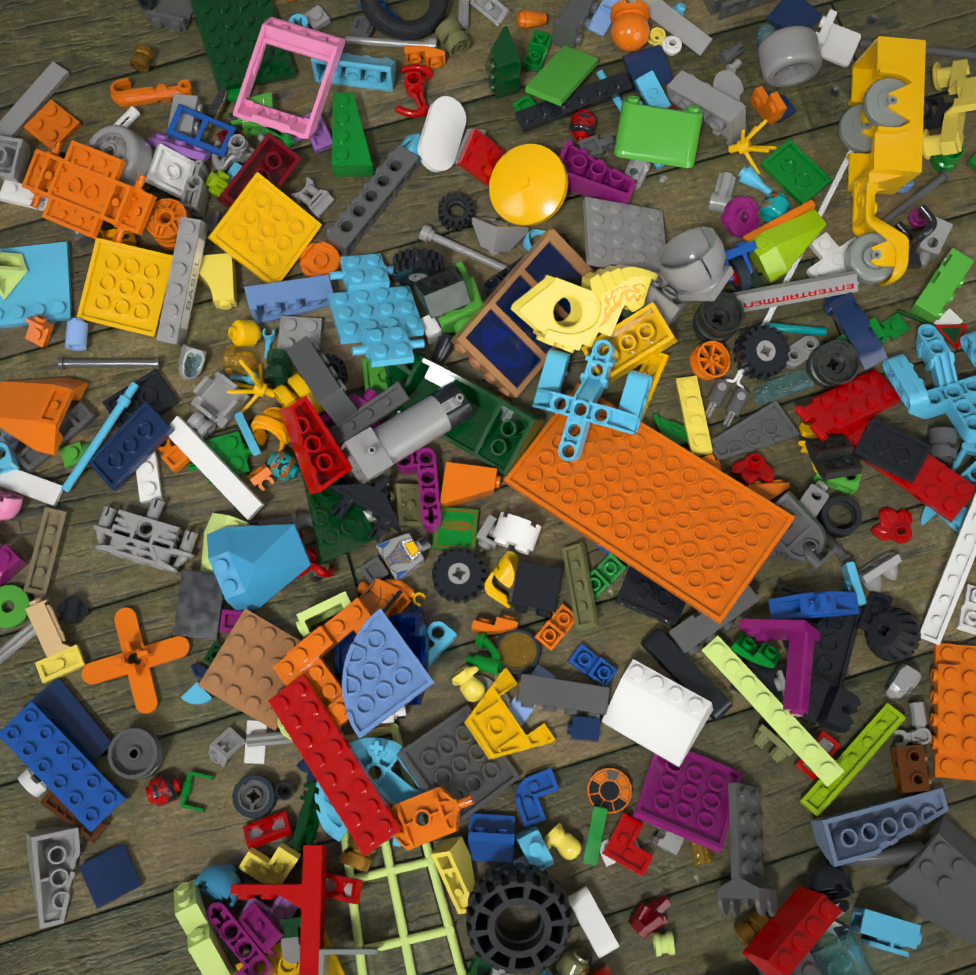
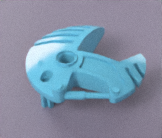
M363 738L350 742L351 747L368 773L373 767L381 769V776L378 779L372 780L382 796L392 805L423 793L414 779L413 781L419 789H413L392 772V768L397 760H399L405 771L408 772L397 756L403 750L400 744L383 738ZM317 781L316 787L319 788V795L315 793V802L320 807V812L316 810L319 821L326 833L340 842L348 830ZM423 811L418 815V821H419V823H420L421 825L423 824V822H424V820H425V819H420V818H421V815H422V814H427V813H425V812H423ZM393 837V846L401 847V844Z

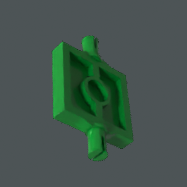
M239 431L204 441L237 476L251 473L248 460L249 455L252 453L249 447H246L242 442ZM193 462L188 463L190 472L199 469Z

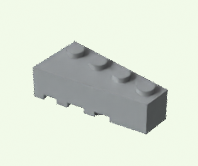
M683 70L667 85L668 99L682 110L688 108V105H696L703 109L701 125L706 123L713 129L712 133L717 137L722 135L726 138L727 145H734L741 138L742 129L746 132V106L742 102L730 98L725 92L716 90L709 83H704L693 74H688Z

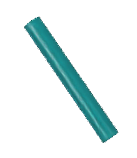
M765 323V325H770L769 329L775 327L777 329L776 332L826 336L827 328Z

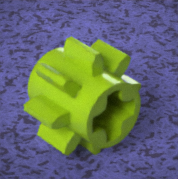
M218 170L217 174L211 172L206 181V186L209 187L208 191L219 197L231 182L228 180L229 175L221 170Z

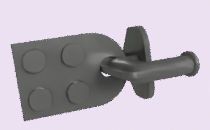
M790 491L775 503L778 507L795 516V520L778 544L792 558L808 561L813 568L807 573L808 576L814 573L834 554L839 559V563H844L850 558V555L842 549L844 545L842 543L839 545L828 533H825L823 526ZM825 545L831 550L829 554L824 549Z

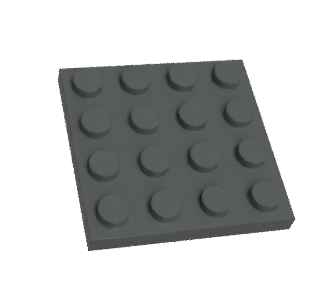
M468 704L397 754L423 793L439 786H444L455 799L459 800L470 794L473 796V799L468 801L474 800L475 804L460 810V823L521 778L506 756L488 759L464 723L472 712Z

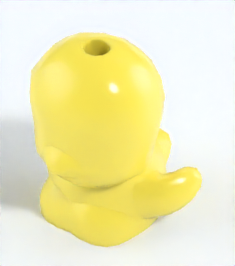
M464 665L451 677L452 684L460 686V691L467 701L477 702L485 694L483 683L474 676L479 668L477 666L469 667Z
M560 822L543 838L548 850L552 846L556 847L559 854L566 860L575 859L581 852V843L571 833H565Z

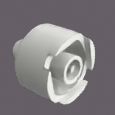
M501 512L492 537L497 545L505 548L512 545L515 546L514 549L517 552L528 555L529 551L533 552L541 526L537 524L536 528H534L529 520L512 514H508L506 518L505 513Z

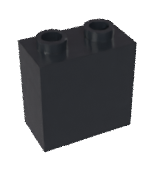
M519 561L511 608H515L514 611L519 613H527V611L536 612V616L548 618L549 615H553L562 569Z

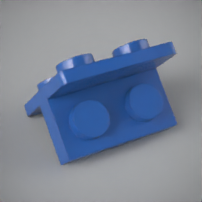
M490 814L470 815L468 851L471 860L512 863L515 817Z

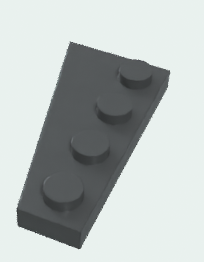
M775 400L712 439V454L715 460L718 459L720 462L799 437L800 433Z

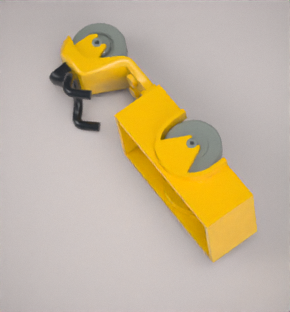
M878 36L852 65L851 99L848 101V106L853 107L848 109L841 117L838 131L843 144L851 151L856 152L849 153L846 156V160H849L848 191L852 192L853 197L852 231L857 238L847 247L844 263L847 271L856 270L857 281L861 284L873 285L879 283L880 287L887 286L899 280L906 272V269L921 268L919 255L912 248L926 239L937 227L935 215L925 204L918 211L928 221V226L915 237L912 236L911 232L901 221L892 227L874 216L877 212L876 194L893 195L922 173L926 40Z

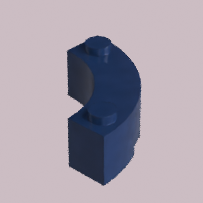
M851 292L823 298L825 313L828 317H833L848 343H851L857 349L860 356V365L864 370L888 359L878 336L875 335L871 327H868L870 325L869 319L863 309H860L855 302L856 299Z

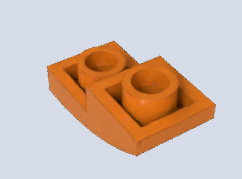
M404 46L406 64H418L425 61L426 66L430 68L446 66L445 51L428 46Z
M562 604L536 634L535 638L552 651L575 624L573 612Z
M502 615V618L497 617L495 625H491V621L479 618L478 621L473 620L471 632L503 634L506 631L517 629L518 622L514 621L515 618Z

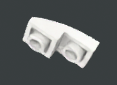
M967 584L959 610L956 629L975 635L976 586Z

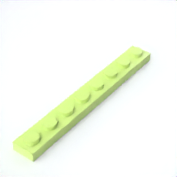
M719 636L702 649V652L826 787L844 772L806 729L790 715V712L783 710V705Z

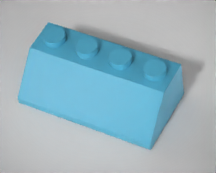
M343 53L341 54L332 84L393 92L397 73L396 60ZM311 58L315 82L322 83L328 63Z

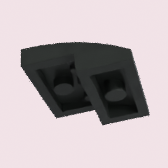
M843 434L828 436L823 442L819 438L806 440L805 445L810 459L824 481L861 474L863 467L852 455L854 447Z

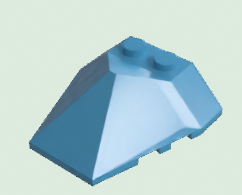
M295 524L227 526L207 534L209 562L225 600L236 611H244V609L252 611L260 608L312 564Z

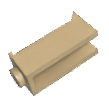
M42 597L29 602L30 607L25 610L46 656L49 657L73 645L64 642L67 639L51 604L47 605L49 599L43 601Z

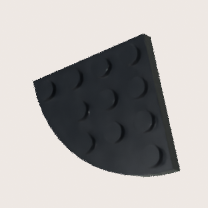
M777 583L774 598L810 592ZM859 608L860 614L796 619L805 620L820 632L819 641H814L812 675L831 682L830 687L843 688L858 631V624L863 611L862 608ZM781 640L788 653L789 640Z

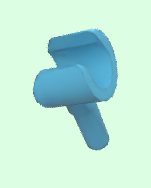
M266 328L262 331L265 341V359H269L271 343L276 340L274 329L272 330L273 333L267 336Z
M249 374L247 377L229 376V380L242 381L251 386L255 385Z

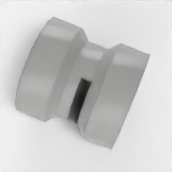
M201 411L195 412L186 422L203 440L207 439L216 428V424L211 420H207Z

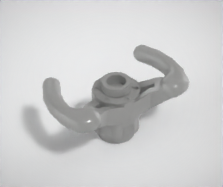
M236 134L229 140V150L225 157L220 160L218 155L212 153V162L217 170L226 171L234 162L247 161L255 149L249 146L248 140L243 135ZM264 134L258 135L260 142L264 139ZM216 140L213 146L220 149L222 143L220 140Z

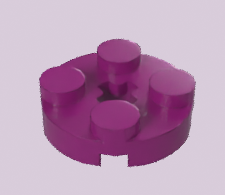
M746 196L733 197L725 206L724 213L721 215V223L725 225L730 235L736 238H743L744 235L758 228L760 218H757V211L759 209L756 202ZM740 213L743 214V221L740 220Z

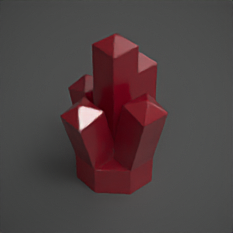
M662 895L659 899L653 898L649 903H641L635 915L628 921L630 926L644 940L667 923V916L663 912L671 905L670 898Z

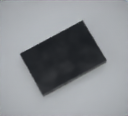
M157 369L152 370L134 382L139 387L130 399L132 402L127 409L124 408L115 423L120 428L145 401L149 402L160 415L179 404ZM129 385L102 402L110 414L117 405V399L125 393Z
M873 417L853 455L913 484L933 446Z
M629 566L615 601L620 606L674 628L677 626L686 602L631 566Z
M182 569L173 635L218 640L224 595L214 573Z

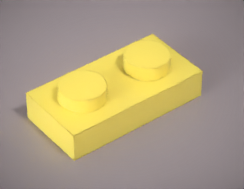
M76 644L35 664L42 683L46 684L84 667L86 662L79 645Z

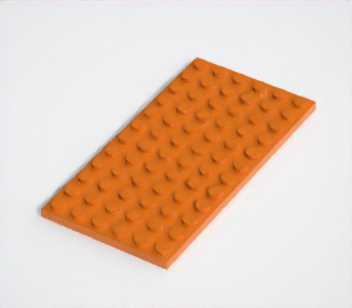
M579 383L575 386V388L572 390L569 396L573 397L575 395L577 389L580 386ZM602 397L597 401V404L618 409L617 406ZM564 401L562 405L558 408L559 410L565 408L566 401ZM581 405L578 408L580 416L586 413L587 408L585 405ZM602 410L598 414L599 421H604L607 418V412ZM555 413L505 477L504 483L721 625L791 526L795 516L640 422L636 435L591 423L580 459L575 462L565 461L559 456L558 449L567 416ZM579 425L572 429L574 437L580 434L581 429ZM573 446L568 447L566 450L568 458L574 455L575 450Z

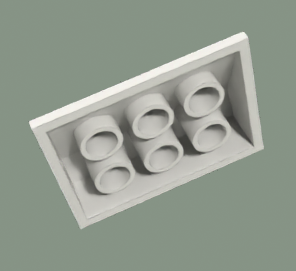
M633 659L622 676L607 708V713L601 722L680 767L712 713L713 707L712 702Z

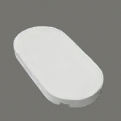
M442 96L430 105L418 143L419 156L421 155V162L427 169L436 173L445 171L454 164L466 125L464 108L456 99L449 96Z

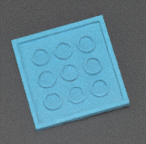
M68 242L0 249V252L22 254L28 270L5 300L0 295V329L27 326L29 323L25 322L26 317L35 316V314L45 316L47 321L51 323L71 321L73 311Z

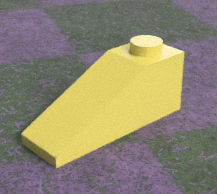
M462 836L444 839L431 856L457 913L464 914L468 906L469 894L474 891L475 885L471 856Z

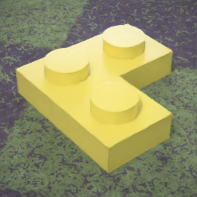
M282 842L271 859L251 847L238 868L263 884H282L301 854Z

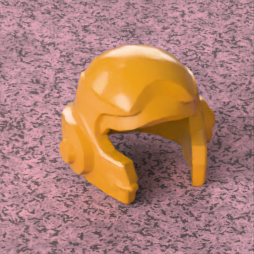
M268 408L261 415H256L250 425L251 432L260 446H263L267 440L265 429L273 433L280 440L278 451L284 450L286 444L290 443V438L280 413L281 408Z

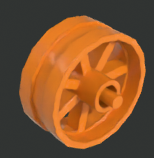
M708 341L696 346L691 352L690 366L698 378L713 380L725 375L729 370L730 355L723 344L717 341ZM704 346L710 347L709 353ZM708 367H709L710 374L706 372V369H707ZM714 367L719 369V372L717 374L715 373Z

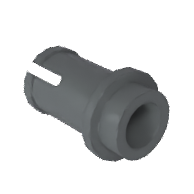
M737 42L728 49H722L718 55L722 64H729L732 62V59L743 54L745 49L739 50V48L743 47L742 43Z

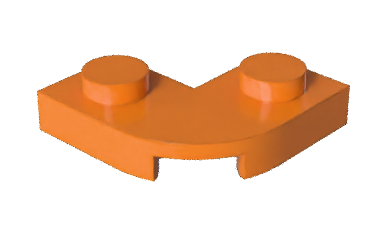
M763 86L755 88L750 98L753 108L758 111L763 120H768V124L779 121L787 109L777 91L768 96Z

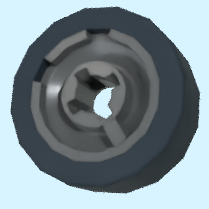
M257 774L248 775L240 779L232 793L233 804L236 810L242 816L253 819L268 815L275 807L277 801L273 782L267 777ZM254 792L260 795V798H257L255 801L251 799V795Z

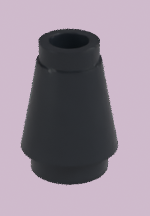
M442 332L441 336H438L433 359L441 363L446 361L454 350V344L450 341L453 336Z

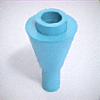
M751 165L748 168L744 166L737 175L740 178L738 182L759 189L766 195L773 190L763 183V180Z

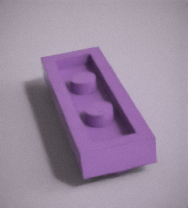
M157 132L148 137V144L150 146L157 147L159 144H162L183 156L202 160L203 162L211 158L212 153L176 138L168 137L166 133Z

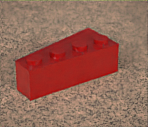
M306 395L296 398L280 409L309 494L320 493L353 469Z

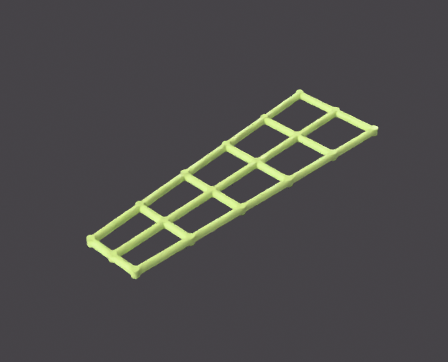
M395 723L374 728L361 738H374L391 734L393 741L400 744L404 749L399 727ZM356 733L345 735L349 743L359 740ZM399 762L404 781L413 789H416L413 779ZM375 767L369 771L372 779H377ZM384 797V799L386 800L387 804H391V803ZM349 831L341 839L342 853L344 849L349 848L347 843ZM388 840L381 845L385 867L354 874V868L344 864L345 876L360 879L363 882L387 876L399 937L363 945L358 904L349 903L354 946H380V951L401 946L407 975H416L410 944L447 936L457 975H467L439 871L431 856L433 850L430 842L422 845L425 858L394 865L390 841ZM428 867L444 926L408 935L396 874ZM355 955L358 975H367L365 955Z

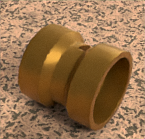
M137 44L134 49L135 55L131 57L129 64L133 69L146 73L149 70V61L153 59L154 51L146 45Z

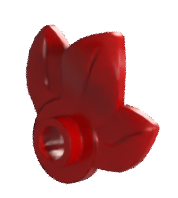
M757 453L747 455L744 460L735 462L731 468L732 474H741L747 486L759 478L768 483H771L774 478L773 468L766 464V460L762 455Z
M881 508L879 510L881 524L871 528L872 534L882 541L893 540L898 544L909 542L913 534L910 527L913 521L911 514L905 508L898 513L890 508ZM902 530L905 534L900 535L897 531Z

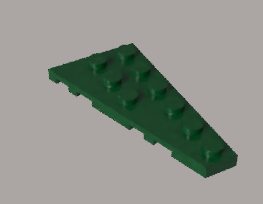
M301 471L321 565L374 541L375 535L372 539L366 536L370 532L372 525L362 510L351 506L342 521L338 520V514L335 518L332 517L330 513L340 498L333 494L329 487L320 493L309 494ZM340 477L330 486L347 484L343 477Z

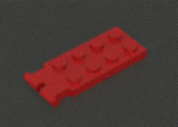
M873 369L813 398L810 405L805 407L797 406L794 411L806 424L812 422L809 428L823 442L828 438V434L834 432L837 435L900 403L901 400L896 390L876 369Z

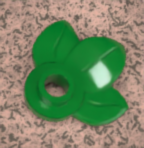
M262 126L259 128V131L270 132L289 149L295 144L292 136L281 132L278 135L267 127Z

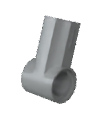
M719 173L708 210L724 213L726 204L732 199L731 194L735 185L736 177L732 173Z

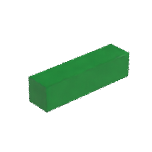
M593 805L582 863L597 866L608 807Z

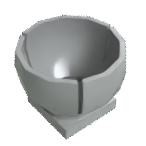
M704 226L686 230L672 238L660 250L656 259L659 270L671 287L681 290L678 294L681 301H715L734 273L731 266H724L727 255L720 237L713 228Z

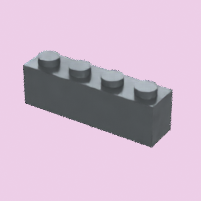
M521 674L518 679L515 702L521 703L520 707L534 709L535 705L543 707L542 710L547 712H556V709L565 710L564 714L578 716L579 712L585 713L586 717L600 718V716H604L607 713L610 688Z

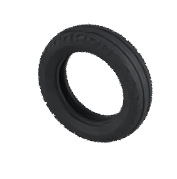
M360 0V4L368 21L380 33L392 39L411 41L429 35L440 25L447 11L448 0H430L428 11L422 17L415 20H401L393 17L383 8L380 0Z

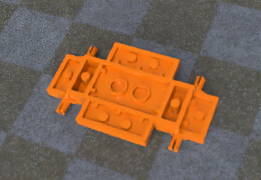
M71 140L64 159L59 156L64 144L55 141L51 152L35 150L21 187L30 190L34 194L30 204L34 208L38 209L42 198H49L42 214L43 218L93 239L97 238L103 220L117 228L112 239L121 243L125 232H133L142 236L157 198L142 189L147 178L146 176L138 174L134 185L120 182L119 180L126 164L124 160Z

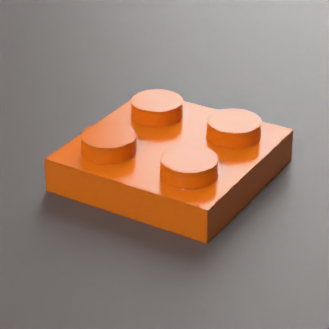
M50 100L23 127L25 131L52 151L55 141L64 144L82 125L53 100Z

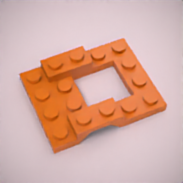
M356 598L326 624L315 629L273 666V669L286 687L301 675L306 674L340 728L349 720L342 694V684L322 657L353 631L358 634L363 624L373 615L361 598Z

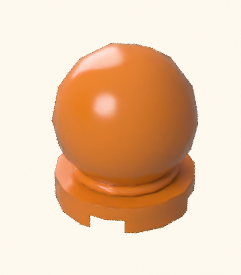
M622 0L611 7L610 19L613 23L611 36L613 43L622 51H638L648 41L650 34L648 19L650 16L649 6L644 1L636 0V3H626V0Z

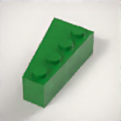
M353 92L333 93L332 169L334 177L374 176Z

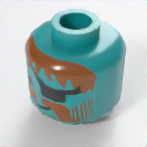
M781 192L769 193L760 205L761 217L764 221L770 222L787 213L790 204L785 194Z
M284 450L273 452L267 462V467H269L272 473L271 475L285 482L291 478H296L300 471L297 458Z

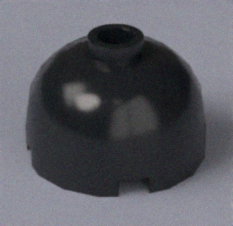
M829 860L820 861L818 863L819 866L812 868L807 875L806 889L824 894L831 901L851 896L850 892L854 893L853 882L847 870L842 866L833 867Z

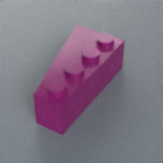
M567 139L559 156L568 175L567 190L585 197L624 203L626 205L630 204L637 181L615 168H609L605 165L604 161L601 159L596 160L588 155V151L575 147L573 142Z

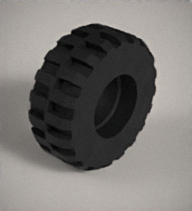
M516 863L514 866L505 864L500 866L499 870H491L486 873L485 879H479L474 885V891L470 892L468 906L466 907V932L470 938V945L473 951H478V957L484 963L489 962L491 968L498 971L500 969L505 970V973L514 974V972L529 974L530 971L542 970L546 964L555 962L558 959V953H562L568 945L567 940L571 938L572 933L570 903L567 894L564 893V887L560 881H554V876L550 872H542L540 867L536 865L529 867L524 866V863ZM514 905L532 907L541 915L539 921L532 928L521 932H514L503 928L497 922V917L503 910Z

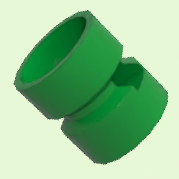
M964 143L962 151H958L956 154L931 156V166L938 172L942 169H946L948 172L952 171L965 152Z

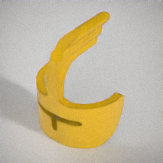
M512 551L505 552L486 579L484 585L486 593L507 608L511 607L507 603V595L493 585L492 578L495 575L506 587L510 588L512 586L519 563L517 555Z

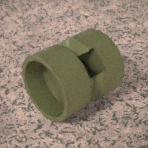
M455 18L443 21L436 28L435 35L444 44V48L451 57L460 56L470 47L471 40L462 31V27Z

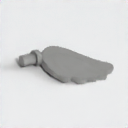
M736 59L732 64H728L726 70L717 73L713 82V88L720 92H725L736 101H740V96L744 92L743 84L735 74L736 70L742 65L739 59Z

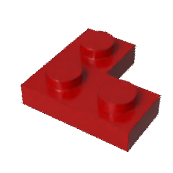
M622 813L602 854L643 877L653 855L633 844L644 824Z

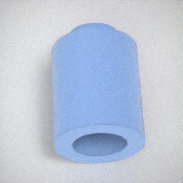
M72 318L71 321L67 322L65 348L73 351H84L87 349L88 324L83 319Z

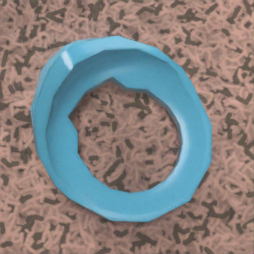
M540 229L528 231L523 239V248L529 251L532 247L530 239L534 236H542L545 231Z

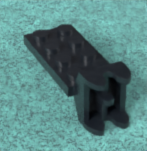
M743 657L742 662L783 705L784 696L781 690L777 691L774 678L777 677V671L782 670L786 680L787 664L778 661L774 668L758 665ZM811 675L808 714L804 713L803 717L796 718L813 725L817 721L822 727L836 733L848 732L851 729L849 726L854 723L849 714L857 713V706L861 705L860 699L851 691L841 687H830L831 682ZM731 685L730 690L741 694L733 685Z

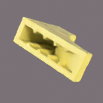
M228 253L203 255L198 279L204 282L211 290L216 308L229 310L232 307H237L236 266L234 258Z

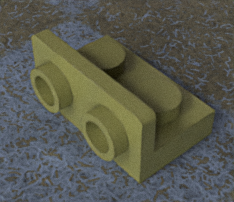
M394 484L388 488L389 494L387 499L400 527H422L419 484Z

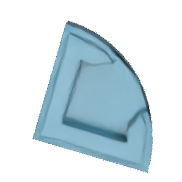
M198 682L181 696L184 701L196 705L205 704L213 699L206 690L198 686Z

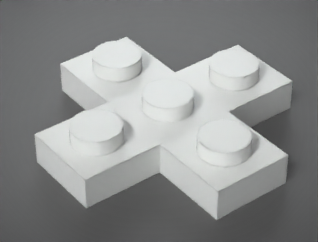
M827 232L815 239L809 247L820 261L807 269V275L810 278L847 272L844 255L847 247L856 237H853L840 247Z

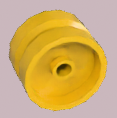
M298 373L287 379L292 393L282 384L272 390L282 407L296 398L306 395L318 415L324 411L306 382Z

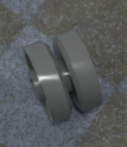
M129 728L120 732L112 739L108 748V761L110 767L117 775L126 779L145 780L160 770L164 761L165 750L162 742L155 734L139 728Z

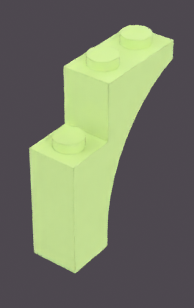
M195 879L190 882L181 883L174 889V913L187 935L188 950L203 975H234L233 967L206 917V909L199 886L194 885Z

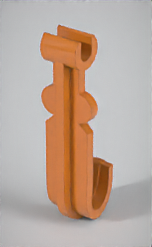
M122 78L114 81L110 86L112 100L122 107L157 103L159 100L163 103H168L172 100L171 98H173L174 94L192 95V92H194L190 81L187 79L179 81L177 86L168 87L165 84H158L156 88L132 89V83L129 78Z

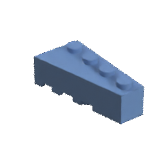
M317 275L309 278L244 287L250 312L257 325L279 320L281 316H295L330 307L328 293H333L329 275Z

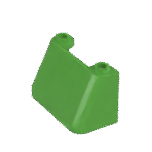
M633 95L623 97L614 155L621 158L692 168L697 152L703 109L696 105H688V108L680 111L643 105V102L639 100L640 98Z

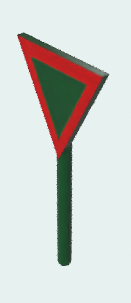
M897 310V313L922 324L933 325L950 345L958 351L960 337L964 335L967 324L935 325L903 310Z

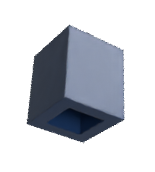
M573 716L572 721H568L567 735H571L570 740L593 743L599 741L600 718Z

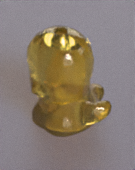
M234 344L229 345L224 350L222 369L227 374H232L233 369L247 373L239 363L240 359L252 371L255 369L256 357L251 352H235L236 346Z

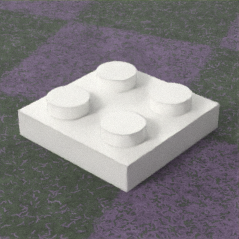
M159 144L156 147L145 182L181 199L185 182L193 174L195 161Z

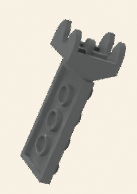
M728 783L731 878L733 879L717 889L719 911L722 916H727L730 902L732 917H737L740 913L741 900H743L745 909H751L752 900H755L756 909L760 916H765L766 909L769 916H775L778 907L777 890L762 882L764 866L761 853L763 842L761 839L762 818L760 816L761 795L759 788L740 783Z

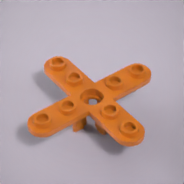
M121 608L116 612L114 621L122 653L86 664L82 669V678L86 683L95 685L128 675L136 709L143 714H150L158 706V698L150 668L184 658L190 651V643L186 638L176 636L144 646L137 614L130 608ZM137 653V657L141 659L139 665L135 663L129 664L128 660L131 654Z

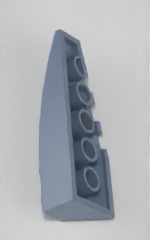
M937 788L846 810L810 821L817 845L831 865L837 867L876 856L886 847L899 842V839L915 832L920 826L928 824L949 811L943 788Z

